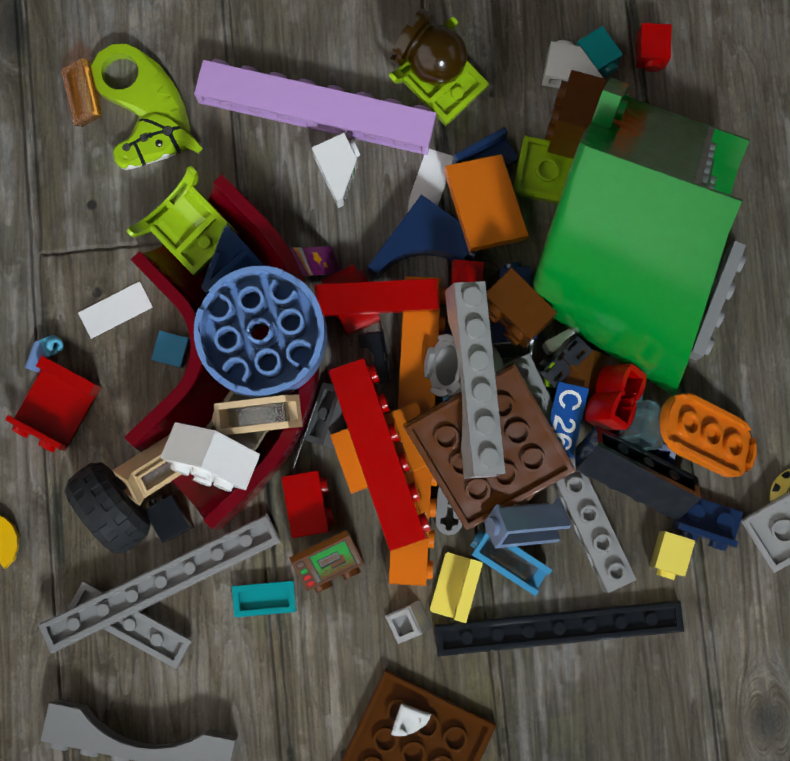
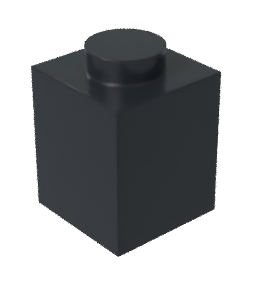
M166 493L161 494L149 501L151 507L144 510L162 543H168L194 528L175 495L167 497Z

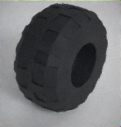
M102 462L89 463L68 479L64 490L66 498L82 523L105 548L115 554L125 553L148 535L151 523L141 505L139 506L125 496L123 490L127 486L114 475L107 465Z

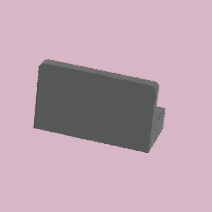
M323 382L304 440L335 450L330 435L345 430L348 427L333 384Z

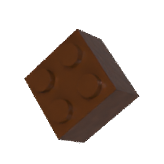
M571 70L568 81H561L552 109L551 121L545 136L546 140H550L547 152L571 159L574 158L580 139L592 122L607 79Z
M513 268L486 292L489 321L492 324L498 322L506 330L503 333L505 337L515 346L520 344L525 348L552 321L557 313Z

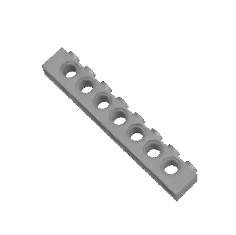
M530 354L503 365L504 368L513 362L515 363L549 422L553 402ZM574 452V457H573V458H570V460H571V462L573 463L574 467H575V452ZM576 470L574 473L553 483V488L560 498L602 592L610 593L636 581L637 579L589 478Z

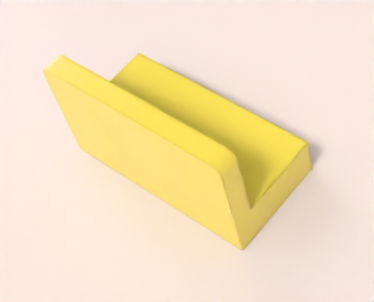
M449 552L445 553L430 611L466 623L483 562Z

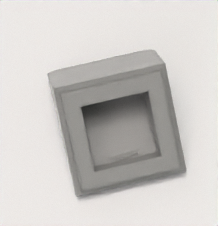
M420 601L413 602L385 616L398 644L422 635L431 629V624Z

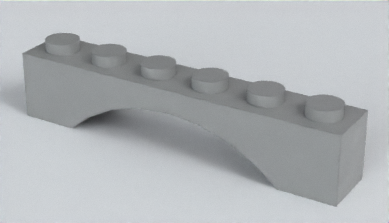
M485 281L453 283L445 291L448 323L456 347L461 379L463 414L461 453L464 479L495 477L505 474L486 284Z
M56 699L48 705L41 741L50 743L49 748L66 751L68 747L80 749V754L85 756L98 757L99 753L110 755V760L233 761L238 736L207 730L194 738L177 743H142L126 738L111 730L94 715L87 705Z

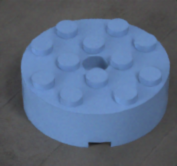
M250 266L225 275L208 290L209 293L196 313L194 341L202 364L219 383L238 395L256 399L287 395L303 386L314 375L325 354L327 326L315 295L304 282L279 268ZM258 326H268V335L263 340L253 338V332Z

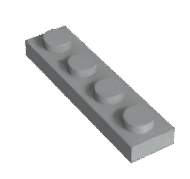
M734 241L726 249L712 285L689 357L693 360H699L704 357V354L708 356L712 350L715 341L711 337L715 327L719 328L725 316V311L722 310L725 299L730 300L736 287V283L732 282L736 272L740 273L747 256L743 255L746 247L745 244Z
M83 581L68 610L105 591ZM141 611L104 628V630L175 669L179 667L193 641Z

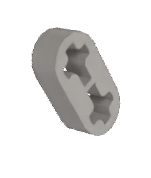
M438 487L435 525L442 534L454 535L460 531L462 523L453 510L452 517L458 520L457 525H453L451 530L448 531L444 524H440V519L447 516V508L452 507L448 504V500L441 488Z

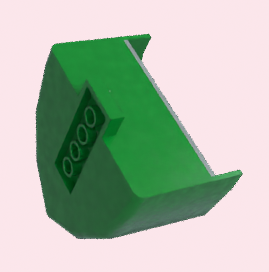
M610 78L602 91L592 122L578 144L546 237L535 274L533 289L557 312L554 319L621 363L635 365L646 374L647 380L673 396L676 395L686 369L728 234L742 203V199L731 196L738 168L750 139L631 98L632 95L626 93L629 86L628 83Z

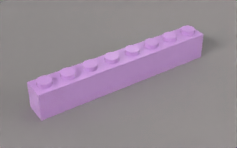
M213 59L212 62L203 60L194 93L200 104L336 135L345 133L346 137L424 155H428L436 121V112H432L429 107L423 105L409 107L402 105V102L396 99L387 98L383 101L374 99L371 94L365 92L352 94L345 92L343 88L335 85H328L326 88L317 86L315 82L308 79L295 81L287 79L285 75L277 72H270L269 75L260 73L251 66L243 65L241 68L229 66V63L220 59Z

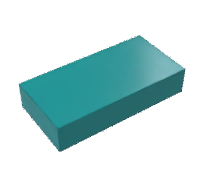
M294 580L232 586L234 618L297 611Z

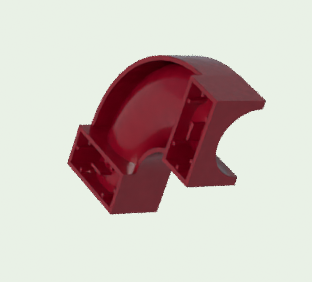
M221 174L213 182V190L208 201L239 232L240 238L266 266L282 269L306 284L295 257L279 233ZM164 244L149 252L139 251L130 260L172 302L183 316L190 336V358L186 371L176 388L124 437L132 447L140 452L170 435L175 422L205 428L212 419L214 404L224 401L230 391L206 370L198 356L194 341L196 313L207 296L201 288V283L209 264L197 276H194ZM266 325L258 326L253 332V338L263 340L268 335L269 327ZM320 366L303 386L287 394L299 395L303 427L269 430L255 450L260 456L246 490L233 487L232 491L229 492L214 486V482H212L211 487L194 481V476L190 473L188 476L182 474L172 480L203 517V521L211 530H222L265 488V485L278 472L295 448L305 429L314 404ZM282 405L271 406L279 414L274 422L284 421Z

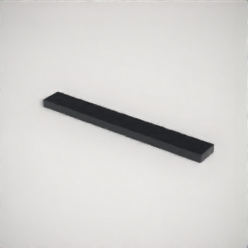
M680 600L467 621L466 623L434 624L438 657L684 632Z

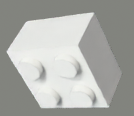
M175 422L160 458L172 464L171 470L186 476L190 473L194 476L193 480L200 484L211 487L212 482H214V486L231 492L233 487L243 490L247 489L260 454L216 430Z

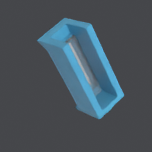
M479 530L470 544L474 548L471 553L474 557L534 596L538 594L539 591L537 589L547 574L550 575L552 572L551 568L517 546L494 548L492 540L486 531L484 533Z

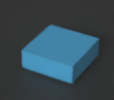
M159 330L151 360L182 368L190 339Z

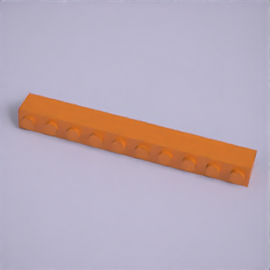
M405 276V280L437 279L439 311L403 312L398 409L417 402L421 413H424L435 406L436 395L430 391L433 388L430 379L424 376V361L429 347L435 348L438 342L437 337L445 332V317L439 315L440 305H446L445 291L447 287H441V278ZM426 466L407 473L409 483H416L421 500L416 502L420 514L426 513L428 520L430 517H435L436 499H431V486H437V482L429 468ZM431 529V531L427 532L429 539L390 551L389 584L426 586V580L433 578V561L427 559L428 548H434L435 530Z

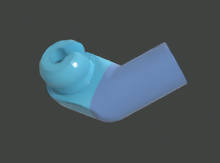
M50 335L35 341L25 368L39 373L40 368L36 367V364L41 356L47 358L62 351L64 344L61 338L56 335Z

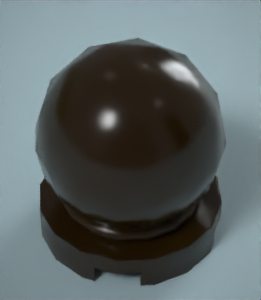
M421 8L415 14L419 20L413 27L407 24L392 49L396 54L392 55L390 60L401 67L406 62H409L412 73L422 82L430 85L449 84L462 74L467 62L464 40L455 30L447 26L433 25L434 15Z

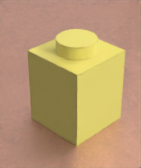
M659 531L649 567L658 569L656 575L675 580L676 575L685 577L695 540L667 531Z

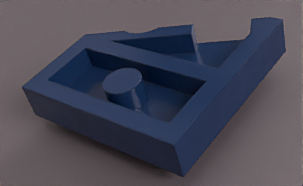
M228 223L222 230L201 283V288L206 294L209 293L208 290L219 279L235 270L250 266H266Z

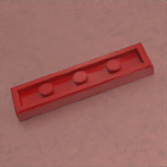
M437 279L314 284L315 297L324 316L439 311Z

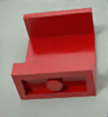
M41 356L36 364V367L42 369L15 417L7 415L5 421L13 424L11 428L13 432L25 438H28L31 434L40 439L38 445L54 453L56 448L66 451L102 387Z

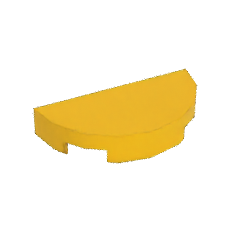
M0 515V564L4 569H7L16 560L20 535L16 526L7 517Z

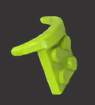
M451 17L444 26L455 30L458 21L455 17ZM468 61L462 74L455 81L446 85H430L420 81L412 73L409 62L389 73V78L395 84L403 82L426 107H429L432 112H436V117L445 127L489 86V83Z
M189 166L179 185L166 200L144 219L129 226L127 233L132 237H139L152 232L192 275L197 276L210 263L224 226L228 223L237 234L239 232L195 188L198 182V172L192 166Z

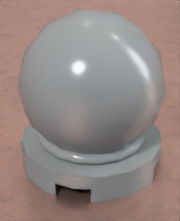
M443 334L437 337L439 341L435 348L429 347L424 361V376L431 381V386L433 387L430 389L431 393L441 397H452L461 392L459 363L453 335ZM492 346L494 369L497 372L503 368V359L497 349Z

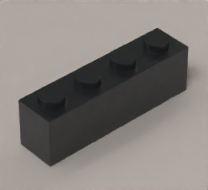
M597 425L575 448V467L577 471L586 477H591L605 484L610 489L617 490L631 497L636 502H641L655 509L662 515H667L678 521L701 499L697 476Z

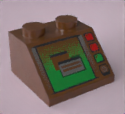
M349 530L289 557L305 589L309 591L314 588L316 594L333 586L331 580L340 575L346 580L361 573L359 566L364 564Z

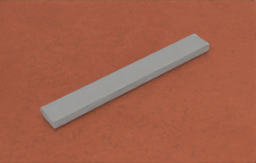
M265 514L38 624L50 653H55L281 541L268 514Z

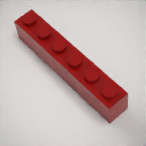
M362 358L329 370L389 551H395L429 539L427 532L431 531V526L426 513L420 514L416 502L420 501L421 497L416 483H409L406 472L411 470L405 452L399 454L396 442L400 441V436L395 423L389 424L385 412L390 411V407L385 394L378 393L375 383L379 382L380 378L375 365H369L366 359Z

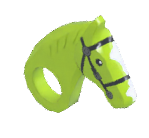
M111 44L98 52L91 65V80L104 99L133 112L139 117L128 139L120 142L113 148L114 162L118 167L130 170L170 158L187 149L193 150L196 153L203 149L199 142L191 135L187 110L177 88L156 61L128 44ZM119 59H128L138 66L136 81L125 89L111 88L105 82L107 67Z

